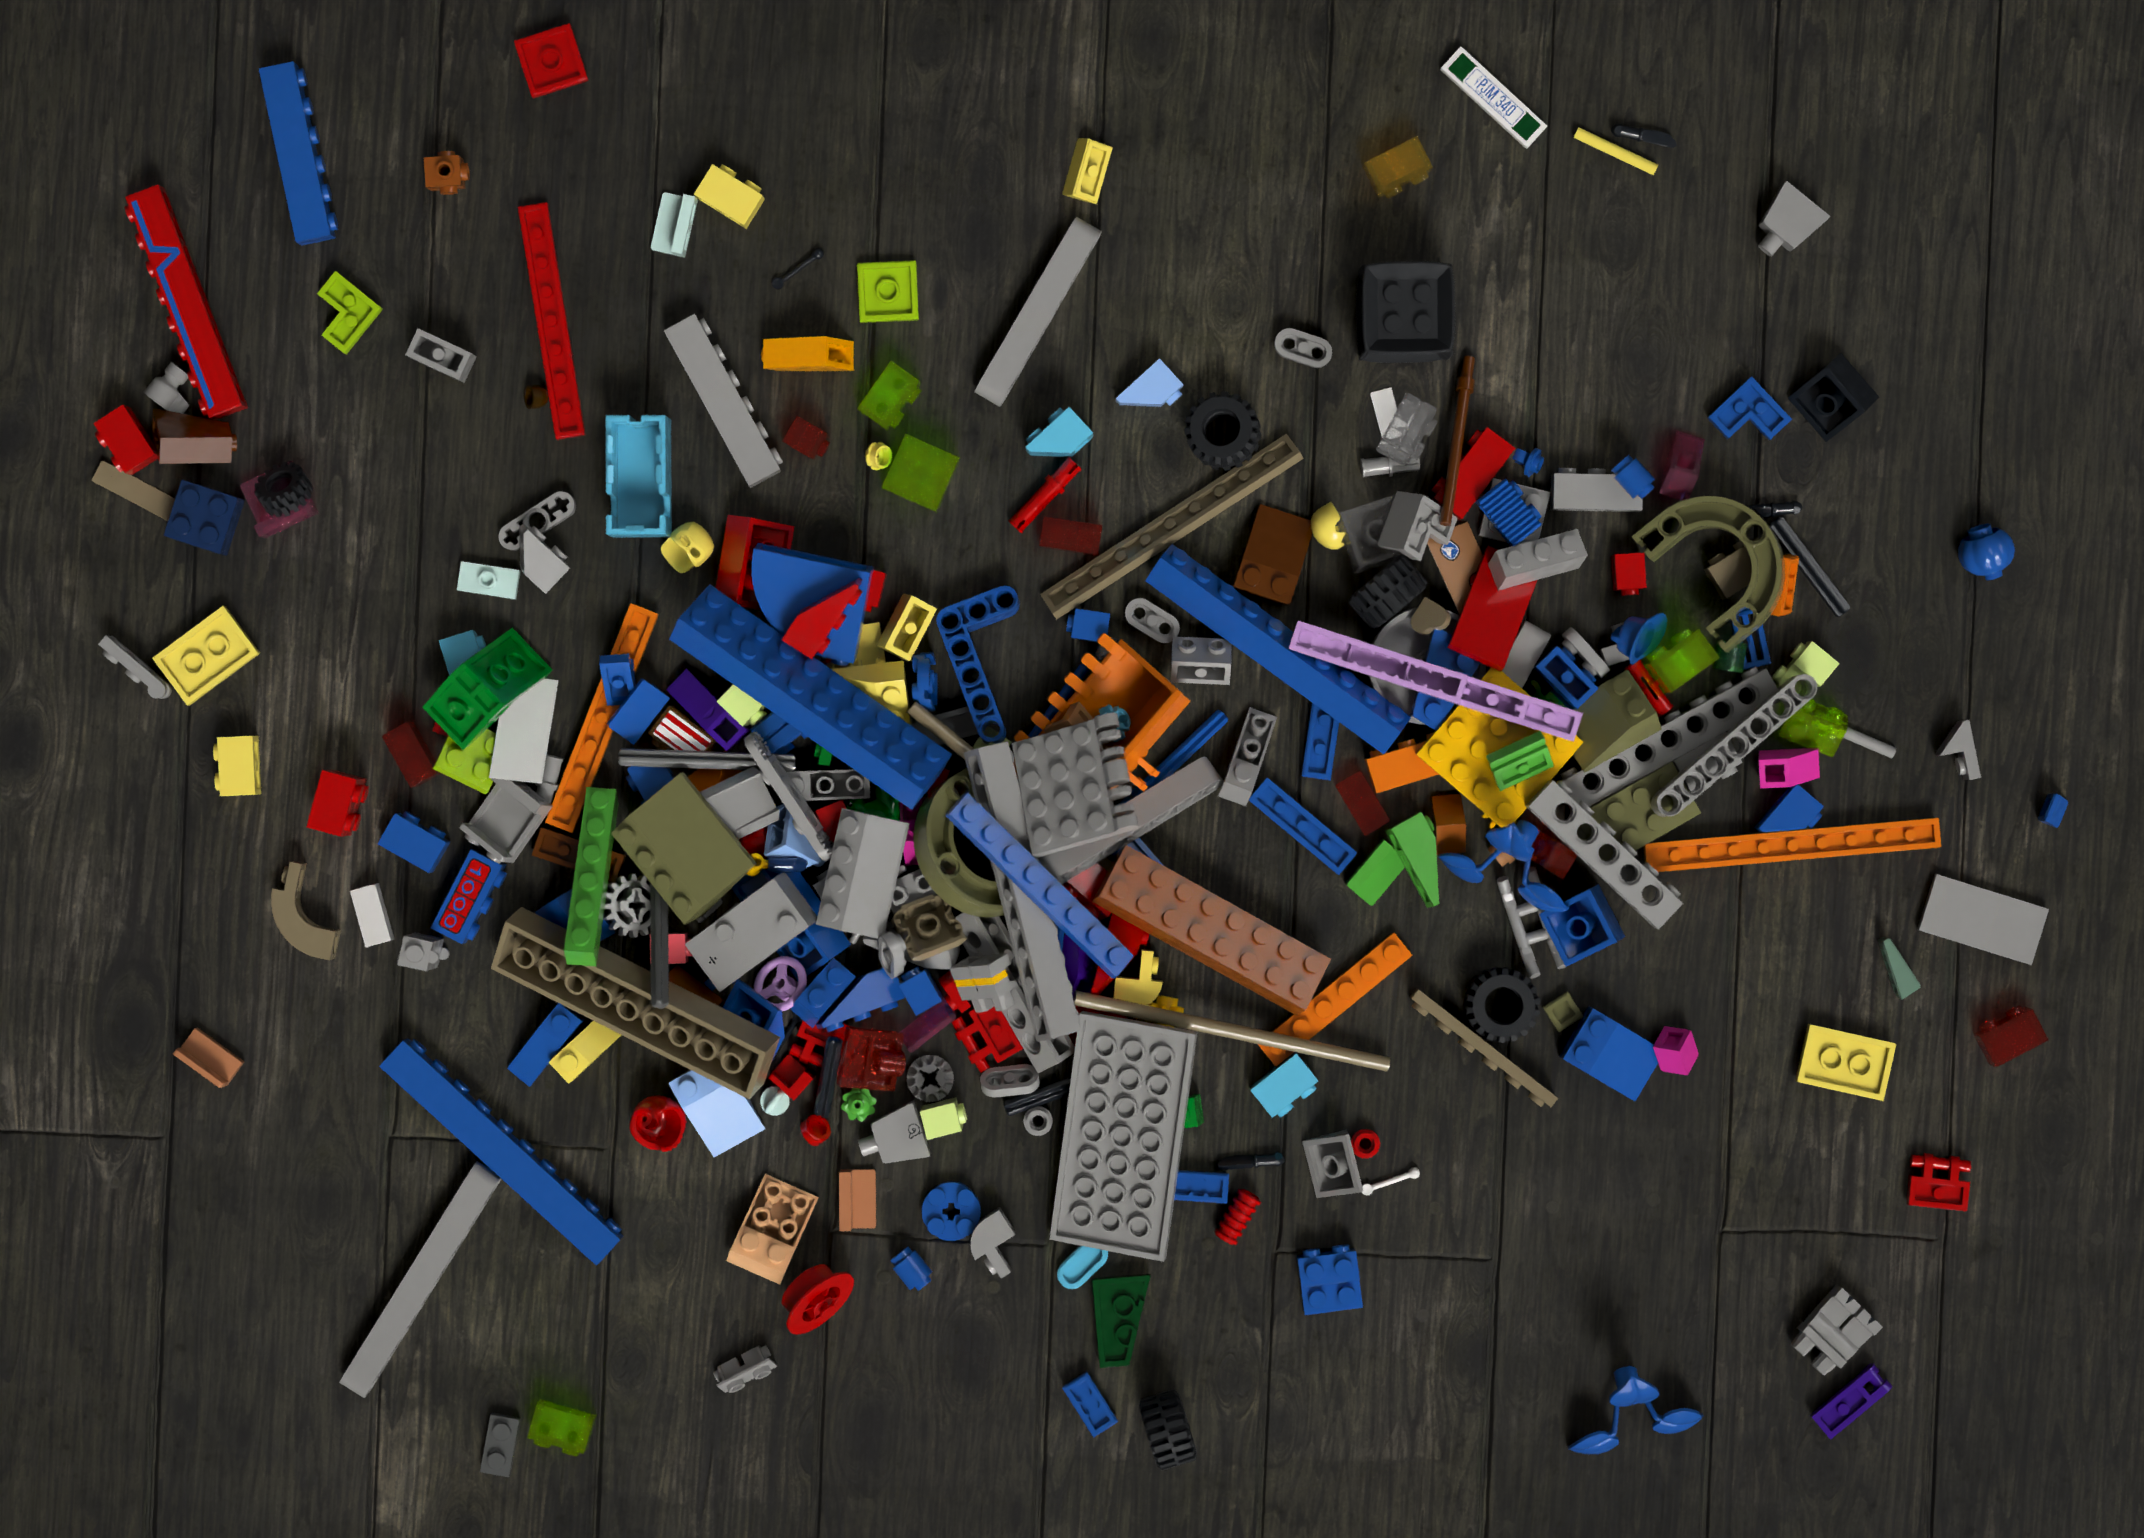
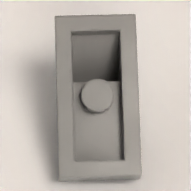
M1970 720L1957 721L1935 753V756L1958 752L1959 758H1955L1958 775H1962L1963 780L1981 778Z

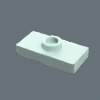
M461 561L457 590L516 599L521 571Z

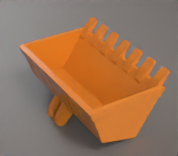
M1102 633L1097 642L1109 653L1099 662L1090 653L1086 652L1080 660L1092 673L1083 682L1073 672H1069L1064 677V681L1075 690V693L1066 701L1057 692L1053 691L1047 697V700L1059 710L1050 721L1041 712L1035 711L1031 716V720L1042 729L1039 735L1045 734L1044 729L1047 725L1062 720L1070 705L1076 702H1080L1093 719H1095V716L1100 715L1099 709L1107 705H1111L1112 708L1119 706L1124 709L1130 717V730L1125 732L1126 738L1114 743L1113 747H1123L1125 753L1124 756L1114 760H1126L1130 781L1144 792L1148 788L1146 782L1132 772L1140 765L1149 775L1155 778L1160 774L1144 758L1149 753L1148 750L1191 700L1125 641L1120 639L1118 642H1115L1106 633ZM1019 730L1014 736L1016 742L1031 738L1022 730ZM1014 758V763H1013V764H1014L1015 771H1016V775H1017V769H1016L1015 758Z

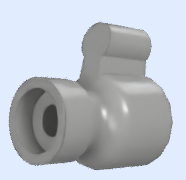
M170 362L165 369V375L163 377H155L143 393L165 410L184 414L189 404L178 392L177 388L179 385H184L188 380V374Z

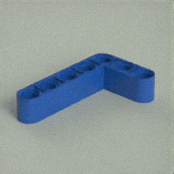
M1000 586L940 610L936 618L938 629L978 734L987 745L1002 743L1006 738V728L969 633L1009 618L1018 612L1020 607L1019 597L1010 586ZM1005 595L1014 598L1012 605L1007 608L998 605L999 599ZM976 606H983L986 608V612L981 618H973L971 616L972 609ZM950 616L958 618L959 621L956 627L952 629L943 627L946 618ZM960 643H965L969 646L968 652L963 656H957L953 652L955 646ZM970 670L979 672L977 681L974 683L965 682L964 675ZM980 697L989 699V705L984 710L974 708L975 701ZM991 724L998 725L1000 731L997 736L989 738L984 735L987 726Z

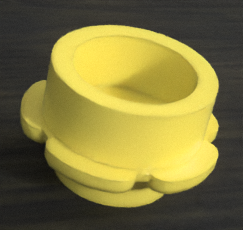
M883 442L871 443L865 452L866 463L868 466H871L872 470L876 471L888 467L892 460L891 449Z

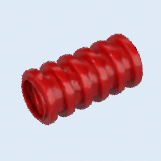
M1238 1189L1237 1193L1239 1195L1232 1199L1234 1203L1228 1206L1229 1212L1224 1213V1221L1221 1220L1218 1223L1220 1225L1219 1229L1216 1228L1214 1230L1217 1237L1231 1245H1237V1237L1243 1235L1241 1231L1247 1228L1246 1222L1251 1221L1252 1217L1250 1215L1256 1213V1205L1261 1204L1260 1198L1245 1189Z

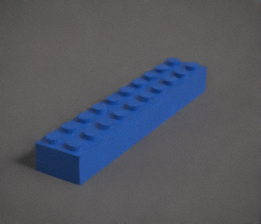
M710 584L678 618L669 639L912 810L940 776L952 754L816 658L810 659L782 641L784 637L782 634Z

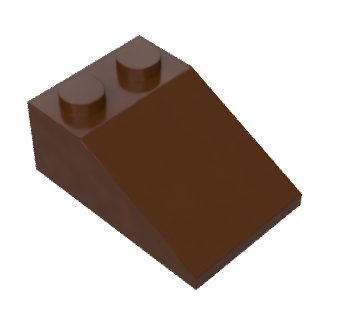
M1260 504L1233 587L1237 590L1289 606L1311 540V520Z

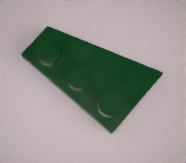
M1151 1274L1092 1279L1100 1368L1130 1365Z

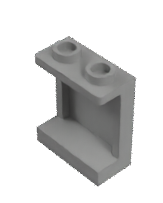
M492 778L491 780L496 783L471 821L469 823L462 822L459 828L466 833L464 837L470 843L476 846L481 845L487 850L486 855L494 862L499 864L502 862L514 863L553 805L522 781Z

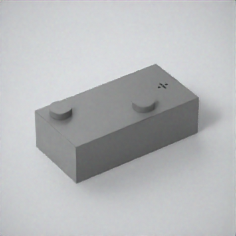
M782 872L684 945L717 990L721 992L817 921V915L788 875Z

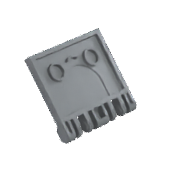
M1117 713L1103 714L1090 721L1012 743L1032 856L1036 858L1139 828L1137 815L1131 814L1135 812L1134 803L1113 805V800L1130 796L1132 792L1131 786L1122 785L1130 781L1126 760H1114L1124 756V748L1118 746L1103 750L1102 744L1121 738L1120 730L1116 729L1120 726Z

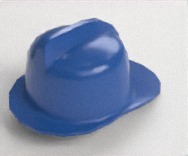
M1662 612L1650 618L1630 616L1623 625L1619 626L1611 634V639L1616 642L1617 650L1629 657L1630 664L1634 665L1638 660L1653 652L1660 644L1667 628V616Z

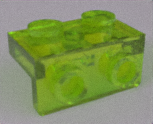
M1811 699L1781 725L1778 736L1807 748H1818L1820 753L1833 757L1847 731L1848 716L1838 708H1828Z

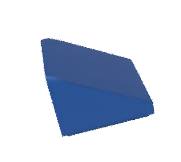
M2047 794L2038 816V821L2058 828L2068 806V800L2058 794Z

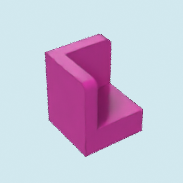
M1664 1026L1653 1046L1660 1070L1663 1072L1688 1076L1699 1055L1692 1031L1687 1029Z

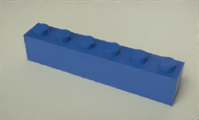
M294 61L259 68L295 241L303 246L336 239L334 230H338V222L335 213H330L328 202L332 201V194L328 183L324 184L322 173L326 172V166L323 156L317 153L316 144L320 143L316 126L311 125L310 115H313L314 111L310 97H305L303 87L307 86L305 71L303 68L300 69Z

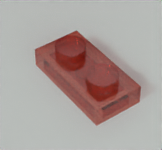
M1360 770L1334 785L1364 836L1390 822Z

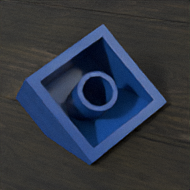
M1599 884L1564 901V904L1570 907L1569 910L1564 912L1544 911L1539 914L1566 967L1625 937Z

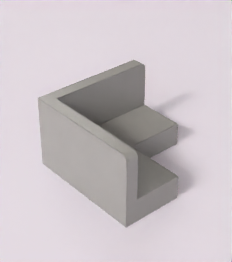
M1397 491L1378 541V546L1385 549L1398 550L1412 560L1421 561L1429 537L1439 544H1449L1458 518L1452 515L1451 526L1440 525L1442 508L1440 505L1423 494Z

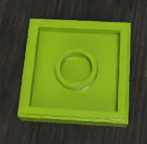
M916 260L857 263L860 323L919 320Z

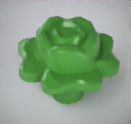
M854 1086L850 1092L842 1096L845 1102L841 1105V1109L847 1113L850 1120H854L857 1117L860 1122H863L868 1115L875 1113L873 1105L876 1104L877 1100L871 1096L868 1088L864 1087L860 1090L859 1087Z

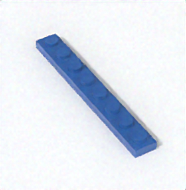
M968 792L964 793L945 816L1111 978H1117L1134 955Z

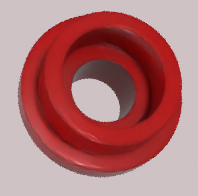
M1360 1129L1351 1138L1353 1152L1360 1158H1371L1376 1155L1380 1148L1379 1137L1370 1129ZM1363 1138H1368L1371 1142L1370 1146L1366 1149L1360 1147V1141Z

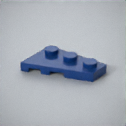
M1434 629L1431 632L1432 636L1424 661L1472 677L1480 662L1447 648L1452 635L1444 630ZM1416 691L1411 716L1437 731L1454 706V703Z

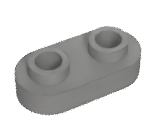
M1293 328L1283 329L1275 338V350L1283 358L1313 368H1321L1332 357V347L1323 338ZM1286 339H1292L1295 344L1294 348L1286 349L1283 342ZM1314 348H1319L1322 351V357L1314 358L1311 351Z
M1137 598L1128 603L1125 609V617L1131 626L1160 643H1170L1173 637L1178 636L1180 626L1177 619L1171 614L1143 598ZM1143 608L1145 610L1144 618L1137 619L1134 616V610ZM1162 623L1169 624L1170 632L1168 634H1162L1159 631V626Z
M1570 627L1562 634L1564 641L1561 644L1573 656L1576 653L1584 661L1581 664L1582 668L1587 669L1593 676L1597 675L1599 678H1602L1610 671L1606 663L1575 629Z
M889 931L879 936V959L887 975L894 979L904 973L906 961L903 951L906 950V945L899 934L895 935Z
M1029 1064L989 1068L980 1077L982 1092L994 1098L1029 1094L1034 1092L1040 1083L1039 1073H1037L1034 1066Z

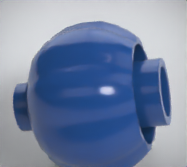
M1989 523L1970 528L1967 531L1968 536L1961 540L1958 547V558L1963 568L1971 574L1985 576V580H1993L2003 576L2002 570L2012 562L2015 554L2012 538L2004 530L1992 528Z

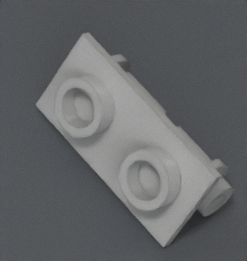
M758 1345L741 1354L745 1363L743 1366H740L736 1357L717 1366L718 1370L713 1372L716 1380L720 1382L717 1384V1387L725 1393H733L741 1390L745 1386L744 1383L754 1378L762 1379L771 1373V1369L777 1367V1364L770 1358H767L771 1354L766 1345L763 1347Z

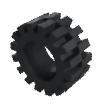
M282 462L281 467L275 464L272 466V471L267 469L264 471V477L259 476L257 479L259 483H255L254 486L256 489L254 494L269 515L273 516L275 514L276 517H281L282 513H284L285 516H289L291 510H294L296 513L299 511V505L304 507L307 504L305 499H310L312 496L310 493L313 492L312 483L301 466L296 465L295 462H290L289 465L287 462Z

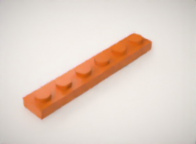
M1393 932L1314 996L1306 1011L1298 1015L1292 1014L1272 1032L1310 1040L1413 955ZM1259 1045L1276 1067L1294 1053L1288 1050Z

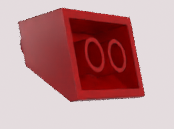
M727 515L716 589L744 608L761 610L752 582L751 565L754 547L757 543L791 549L795 526L750 517Z

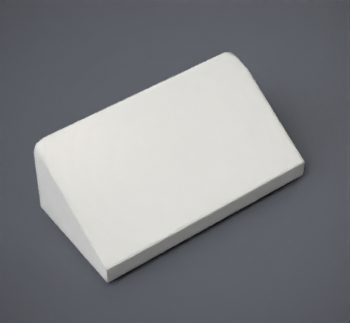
M379 883L350 891L365 947L394 940Z

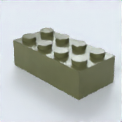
M1669 762L1590 806L1594 811L1591 817L1599 824L1602 821L1607 823L1616 832L1613 838L1620 844L1625 841L1635 851L1701 814V811L1693 800L1675 816L1661 817L1653 812L1651 808L1652 797L1679 774L1673 762ZM1683 781V787L1685 788L1686 791L1689 792V790L1687 789V787H1686V785H1685V783H1684V781ZM1665 795L1661 799V807L1667 812L1672 809L1673 800L1668 795ZM1584 823L1578 827L1577 836L1579 839L1587 840L1591 836L1592 830L1588 824ZM1604 844L1599 849V857L1603 861L1609 860L1613 855V848L1609 844Z

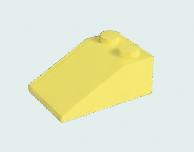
M904 661L831 669L911 725V716L907 713L910 703Z

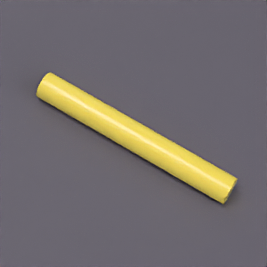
M1578 127L1573 137L1651 175H1654L1658 164Z

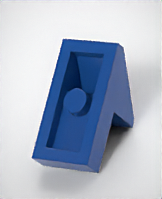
M629 654L602 655L599 658V665L607 706L621 705L636 686L634 660L630 658Z

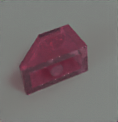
M1676 431L1662 474L1660 494L1674 499H1689L1699 477L1705 439Z

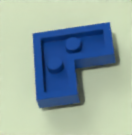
M1752 376L1707 417L1726 439L1730 438L1742 425L1750 420L1768 440H1771L1792 420Z

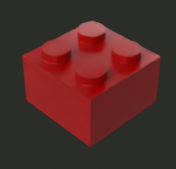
M322 770L306 827L340 837L352 835V831L358 830L361 815L357 814L360 802L365 803L368 795L369 786L365 785L367 779L337 770Z

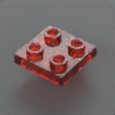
M846 1027L836 1084L847 1088L895 1091L897 1077L903 1075L906 1066L905 1053L902 1051L905 1034L899 1031Z

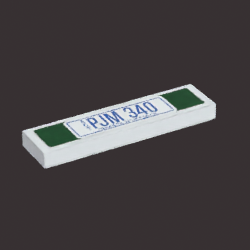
M1460 47L1441 67L1440 70L1526 149L1547 128V125L1464 48Z

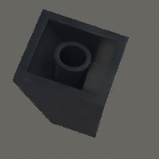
M1842 353L1822 367L1788 397L1825 442L1829 441L1866 412L1879 398Z

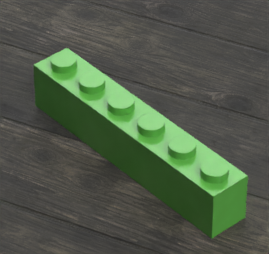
M586 788L564 946L567 964L597 967L614 836L611 833L616 827L619 805L616 789Z

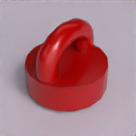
M810 1115L800 1125L804 1139L812 1146H818L830 1137V1125L820 1115Z

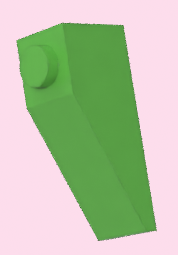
M1419 812L1388 828L1385 832L1426 907L1429 908L1439 904L1436 837L1433 834L1435 828L1427 815L1423 816L1422 812Z

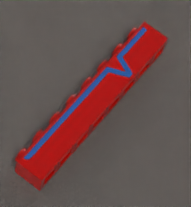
M157 184L126 196L128 204L124 206L126 215L131 223L135 222L137 227L136 241L140 249L145 250L149 260L145 262L147 270L152 278L156 277L159 288L156 289L158 299L162 305L167 306L170 315L166 319L172 333L176 332L180 343L177 344V349L182 360H187L191 371L187 372L188 378L193 388H198L201 396L198 399V404L203 415H208L210 419L217 420L248 408L165 188Z

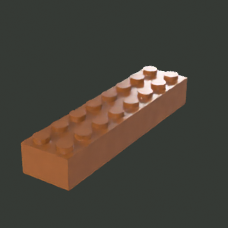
M1127 845L1117 851L1092 900L1093 903L1295 1015L1306 1011L1331 961L1327 956Z

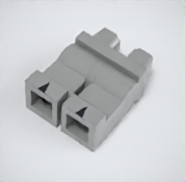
M1835 1285L1805 1321L1797 1327L1800 1332L1791 1345L1803 1356L1816 1346L1821 1353L1811 1364L1822 1375H1826L1835 1366L1842 1368L1847 1363L1846 1361L1872 1335H1876L1883 1327L1865 1309L1861 1308V1305L1842 1287Z

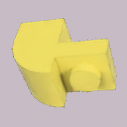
M1141 950L1139 978L1122 976L1115 978L1113 998L1143 1005H1149L1157 998L1163 981L1151 979L1152 974L1157 975L1159 957H1153V950Z

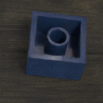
M181 480L163 536L227 556L245 500Z

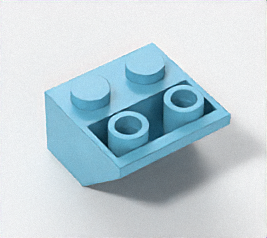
M1060 407L1048 418L1049 426L1043 431L1037 428L1026 439L1028 445L1025 448L1030 456L1073 457L1093 438V432L1070 407L1065 411Z

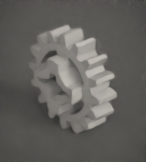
M628 874L627 880L624 876L617 877L618 885L615 883L608 884L611 892L606 893L607 904H605L604 908L608 914L603 916V920H611L612 923L609 929L615 930L619 928V936H626L628 931L630 938H637L638 931L642 936L649 934L647 927L651 928V883L646 884L647 878L645 875L639 876L637 879L635 874ZM623 890L622 897L616 901L617 896ZM642 891L645 892L648 899L642 894ZM629 903H636V909L629 908ZM647 911H649L648 916L643 921L642 917ZM617 912L624 918V922L619 918Z

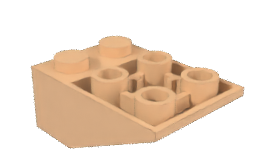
M765 1174L726 1261L780 1285L819 1197Z

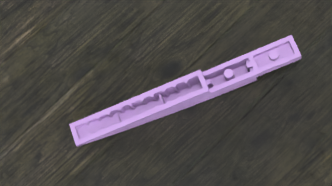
M1297 621L1289 646L1290 650L1574 742L1583 715L1581 712L1301 621Z

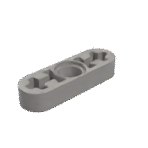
M563 491L552 494L503 526L499 532L500 544L508 550H519V536L517 537L518 543L516 545L513 542L507 543L505 540L509 537L507 532L510 529L513 532H518L521 521L531 529L529 519L532 514L539 512L546 519L544 527L539 529L544 534L573 515L576 510L575 499L572 495ZM558 498L562 500L568 499L570 502L566 505L568 510L565 513L562 510L554 512L553 515L556 519L552 521L550 514L543 507L548 504V508L551 510L558 505L556 501Z

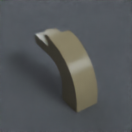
M291 861L289 866L284 867L281 882L285 884V887L272 888L271 907L275 923L284 938L299 951L312 957L333 960L336 957L341 930L320 926L306 916L301 905V890L307 863Z

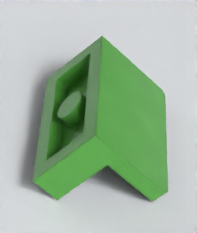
M1382 839L1347 880L1345 885L1372 906L1405 867L1395 849Z

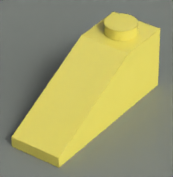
M593 1021L552 1058L549 1064L569 1084L606 1051L621 1034Z

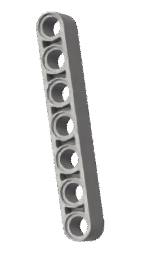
M1078 217L1074 219L977 385L975 393L1001 407L1102 233L1101 230Z
M1802 674L1793 676L1784 682L1655 793L1651 800L1653 812L1661 817L1675 816L1810 701L1817 692L1815 679L1810 675ZM1798 680L1806 685L1807 690L1804 696L1798 695L1795 691V684ZM1776 699L1784 704L1782 715H1777L1773 711V703ZM1754 718L1758 719L1762 724V731L1758 735L1754 734L1750 728L1751 721ZM1731 738L1737 739L1740 743V749L1736 754L1732 753L1728 748V742ZM1709 757H1713L1718 763L1717 770L1714 773L1709 772L1706 768L1705 763ZM1687 776H1691L1695 781L1696 786L1692 792L1686 791L1683 787V781ZM1665 795H1668L1673 800V807L1668 812L1661 807V799Z
M1201 757L1126 802L1134 803L1135 812L1131 814L1137 815L1138 829L1041 856L1038 858V862L1055 879L1063 884L1208 796L1222 785L1223 779L1208 758Z

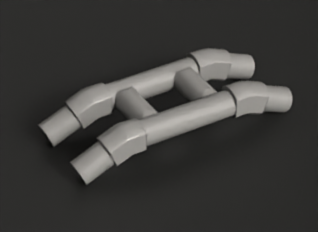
M1530 867L1529 881L1541 884L1536 867ZM1499 877L1497 884L1502 902L1529 978L1533 979L1541 975L1530 945L1547 939L1557 969L1565 968L1566 966L1539 915L1545 910L1536 908L1528 902L1517 905L1508 877ZM1537 911L1543 928L1526 933L1521 917Z

